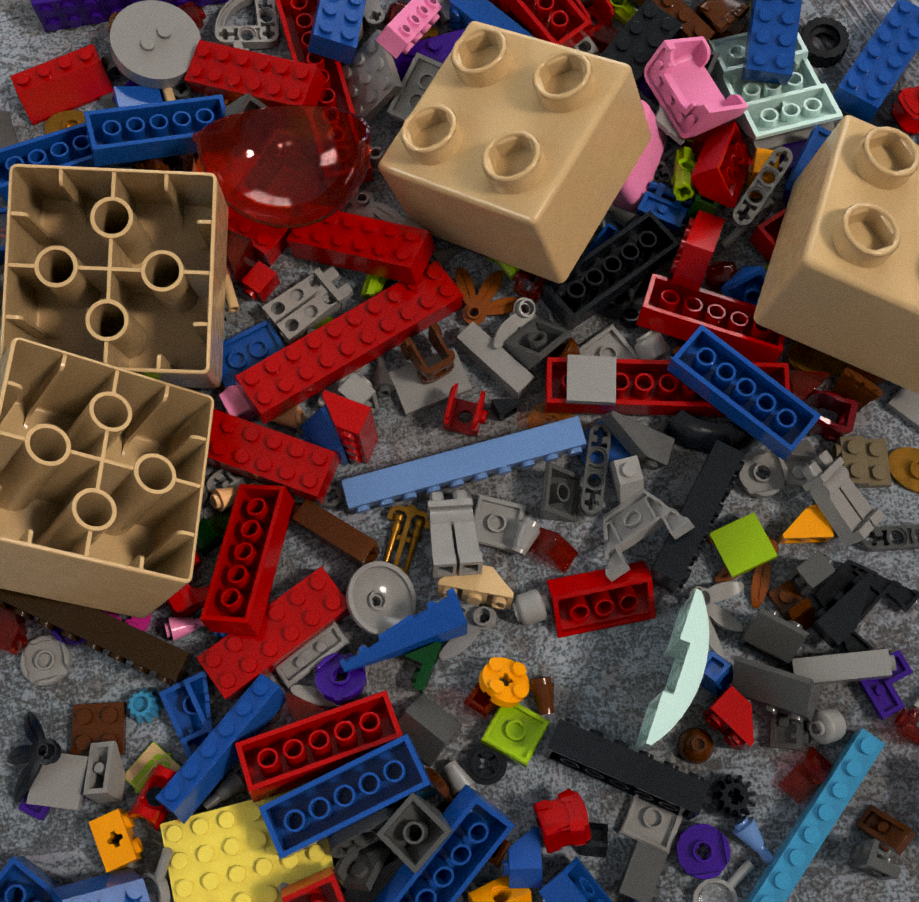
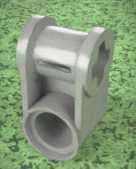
M366 0L362 19L368 34L372 36L377 29L383 31L386 27L384 22L385 14L378 0Z

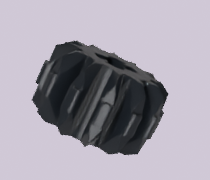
M727 774L726 782L721 778L716 780L720 788H711L713 793L718 794V797L711 798V803H720L715 811L720 813L725 809V819H730L732 813L735 820L741 819V812L745 816H749L750 811L747 806L755 807L756 805L754 801L749 800V797L756 796V792L747 791L751 786V782L747 781L742 785L743 777L741 775H737L734 780L731 774ZM736 791L735 796L739 799L732 804V798L728 796V793Z

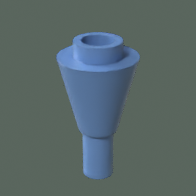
M743 816L734 823L733 826L735 828L732 833L756 851L765 864L770 863L774 857L764 845V840L754 817L747 818Z

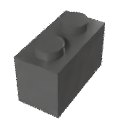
M819 550L796 567L784 579L786 581L789 580L802 597L836 570L833 567L832 560Z
M635 840L616 892L638 902H655L660 891V886H657L660 875L665 876L670 861L666 860L668 853Z

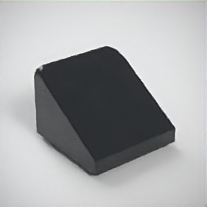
M519 399L491 400V408L499 421H503L520 411L521 402Z
M589 822L591 839L586 842L587 845L580 846V855L604 858L608 849V824Z

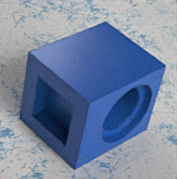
M711 650L707 656V663L700 686L718 697L732 682L733 668L730 662Z

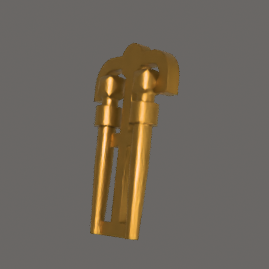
M396 505L389 510L387 515L388 520H394L395 522L391 525V534L383 562H389L395 541L400 540L393 565L398 567L405 542L410 543L404 569L398 567L407 575L418 539L421 537V528L429 530V520H427V513L419 511L415 505H408L407 507ZM397 511L404 512L407 516L402 535H398V533H400V523L403 522L404 517L401 513L393 515ZM416 516L423 517L426 520L425 524L423 519L417 518L414 522L415 529H412L411 533L412 539L407 537L412 518Z

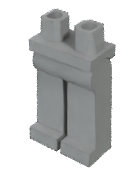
M333 266L325 269L323 272L320 268L313 271V275L308 276L262 306L265 317L270 319L273 327L288 345L304 337L310 328L314 329L338 310L342 311L346 308L345 301L353 295V289L347 282H344L337 288L334 286V283L340 279V275Z
M825 449L817 453L812 458L813 461L800 469L807 479L802 487L805 491L810 490L812 498L844 546L847 547L864 540L885 517V514L880 508L872 509L849 478V471L842 465L844 461L841 456L833 459Z
M466 490L454 491L453 499L444 500L443 493L440 491L430 493V500L427 504V520H429L433 578L456 576L457 566L459 576L482 574L483 557L482 553H480L474 523L472 498H468ZM464 565H475L472 568L464 567ZM438 567H449V568L446 569V570H441V569H439Z

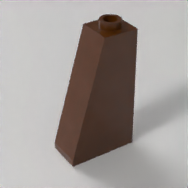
M306 499L303 504L299 503L294 509L292 519L297 526L358 568L367 563L374 562L379 556L380 550L377 541L312 501Z

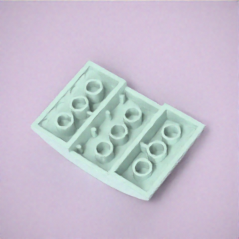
M748 32L709 41L710 50L720 53L715 73L725 100L730 95L738 94L748 106L746 111L736 118V121L752 139L758 140L843 118V114L827 84L820 83L808 61L809 51L799 33L797 35L793 73L787 85L742 79Z
M696 589L679 610L665 653L666 656L674 658L664 691L649 702L633 751L639 752V750H644L666 735L682 718L698 691L709 650V620L701 590Z

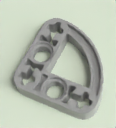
M229 0L217 16L215 42L234 47L233 43L241 41L244 49L274 48L278 44L279 37L275 1L265 0L267 6L263 7L262 0ZM254 4L257 25L226 26L229 19L238 10ZM267 15L270 16L272 20L270 22H264L261 20V17ZM266 30H270V37L272 39H267ZM249 34L253 39L246 41L241 36Z

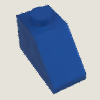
M533 827L508 848V860H503V877H509V888H542V857L539 827Z

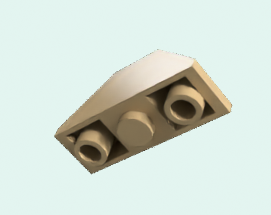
M464 565V567H466V568H472L473 566H475V565ZM483 565L482 574L459 576L458 569H456V576L441 578L437 589V596L442 598L447 597L446 591L453 588L459 600L467 601L472 605H490L496 609H510L514 596L512 590L495 569Z

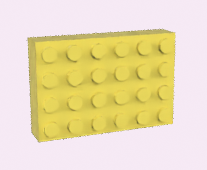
M297 788L255 803L253 800H248L190 816L185 824L178 819L160 824L164 848L168 847L173 850L168 872L174 902H283L279 892L280 883L284 882L290 885L330 866L333 869L335 868L337 862L336 858L330 853L328 843L330 837L286 859L279 858L259 807Z

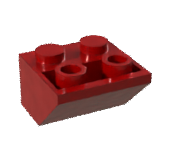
M730 686L702 714L706 717L704 721L709 727L715 731L718 729L725 735L723 739L731 748L743 750L754 743L752 704L733 686Z

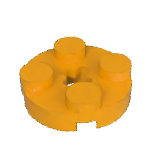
M492 657L479 674V685L482 692L485 693L486 691L491 697L490 701L500 707L511 708L516 706L519 702L523 701L530 689L526 667L520 662H514L507 658ZM500 679H505L508 682V686H504V682L500 681Z

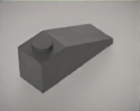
M613 410L601 415L600 420L631 456H638V460L643 464L644 468L657 470L668 465L675 441L674 438Z

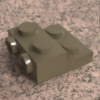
M864 436L839 437L835 444H833V457L838 458L841 456L844 461L842 465L848 469L849 478L857 488H889L892 485L886 438L865 439Z

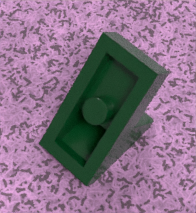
M229 508L223 512L220 511L208 521L204 517L200 520L196 548L203 557L223 542L231 515Z
M435 642L404 655L406 660L422 666L421 669L416 668L411 679V683H414V691L424 694L439 653L443 648L442 643Z

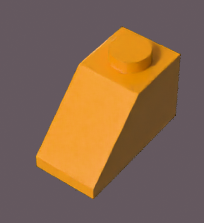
M810 505L778 538V544L828 543L834 537L833 528L818 505Z

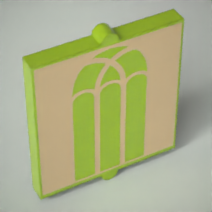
M154 741L125 772V780L135 788V793L137 794L140 793L153 767H157L160 764L175 772L182 767L172 758L171 753H166Z

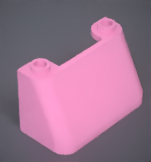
M703 36L664 40L644 68L646 82L660 105H662L676 131L684 139L696 137L736 119L748 108L744 99L738 94L730 95L725 100L705 68L710 59L711 50Z
M643 100L641 102L651 133V140L612 203L614 206L629 211H637L645 192L649 191L648 187L651 181H653L667 142V135L657 126L655 114Z

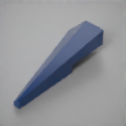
M453 588L447 590L448 596L435 604L433 600L426 604L427 609L415 615L410 614L378 635L379 641L369 648L363 645L358 648V654L345 660L341 659L339 662L344 673L416 651L435 642L441 643L466 635L467 621Z
M205 670L158 692L188 759L212 732L207 672ZM218 784L206 797V800L215 793V790L218 788ZM218 803L211 810L220 808V803Z

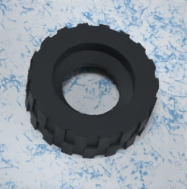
M816 17L808 21L802 28L800 36L809 51L807 59L811 66L828 68L841 61L849 44V33H847L846 27L840 21H836L831 17ZM816 35L828 36L833 40L834 45L830 50L818 49L812 43L813 37Z

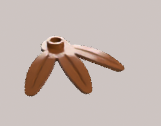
M463 267L456 269V284L463 294V301L466 304L463 310V319L467 324L474 322L479 325L485 320L486 316L503 315L513 312V305L520 297H506L490 302L501 285L503 271L498 270L492 273L483 282L476 295L473 281L468 272ZM476 310L479 313L477 316H471L470 312Z
M709 536L708 539L705 540V541H706L707 543H709V544L715 546L714 543L712 542L710 536ZM768 536L772 546L778 554L779 546L777 542L773 538ZM770 561L756 567L751 582V604L754 608L760 607L768 592L771 579ZM726 566L715 577L716 583L733 580Z

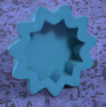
M144 687L141 691L135 690L133 697L128 698L130 704L126 710L130 712V719H137L138 724H141L143 721L150 724L152 718L159 717L158 711L163 706L159 703L161 698L156 696V690L148 691Z

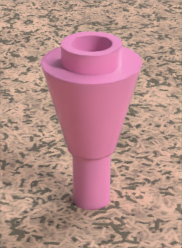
M168 617L169 622L164 623L167 638L173 637V641L197 630V628L205 626L200 617L195 619L194 617Z

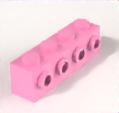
M411 0L384 28L376 41L395 59L402 52L406 55L440 18L437 13L443 6L437 0Z

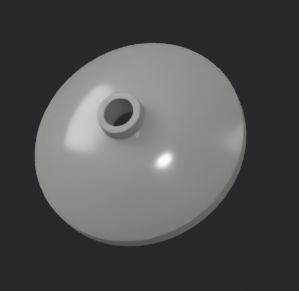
M383 561L367 563L354 572L347 585L346 601L348 610L357 625L372 635L378 636L410 614H415L417 601L413 584L400 568L391 563ZM372 599L376 601V606L373 605Z

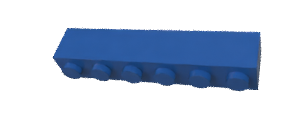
M263 674L259 675L155 797L165 810L185 824L239 759L235 743L259 735L288 700L281 687Z

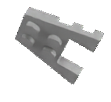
M642 489L603 516L604 541L607 551L604 553L608 569H605L606 576L612 582L631 570L622 552L634 546L650 533L657 531L664 524L676 540L695 527L687 517H683L678 511L668 507L663 501Z

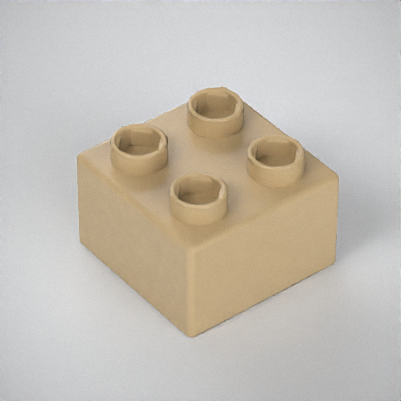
M472 21L461 37L455 42L445 62L411 114L405 119L402 128L381 158L378 168L408 217L413 218L426 230H429L431 235L550 281L563 283L568 278L651 140V133L630 65L482 22Z
M846 115L840 120L793 184L753 319L758 325L919 394V145L915 144L907 134L899 129L888 126L877 127L852 115Z
M33 164L12 165L9 170L0 359L14 338L20 337L185 388L220 387L223 366L228 206L217 177L213 173Z
M20 337L14 338L0 359V589L136 618H145L186 586L193 577L214 410L213 398L207 394Z

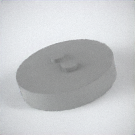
M140 1L127 6L115 17L110 29V52L119 71L131 81L148 88H171L184 82L201 36L195 22L180 8L163 1Z

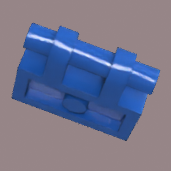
M651 181L648 189L656 193L645 192L636 214L643 216L648 211H651L664 226L679 231L688 212V208L681 206V204L690 207L694 198L687 199L684 202L677 200L673 194V189L668 188L667 184ZM662 196L668 197V198H670V199H672V200H675V201L672 202V201H670V200H667V199L663 198Z

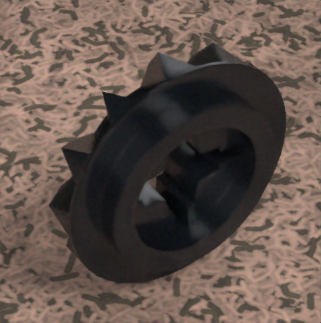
M483 743L474 746L466 758L468 775L472 780L481 785H492L500 781L507 769L506 756ZM478 755L485 759L492 758L493 756L496 757L491 763L494 773L488 769L477 771L482 764Z

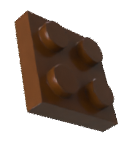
M112 702L73 705L71 754L89 757L91 743L115 741L117 742L120 755H125L127 703Z

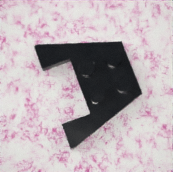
M848 559L814 595V598L820 608L825 607L829 609L834 604L831 599L841 590L846 593L851 588L848 583L859 573L864 576L871 572L874 577L859 619L860 623L884 595L906 612L919 599V591L906 588L901 583L895 580L891 581L878 575L877 572ZM855 631L841 642L847 653L871 651L874 649Z

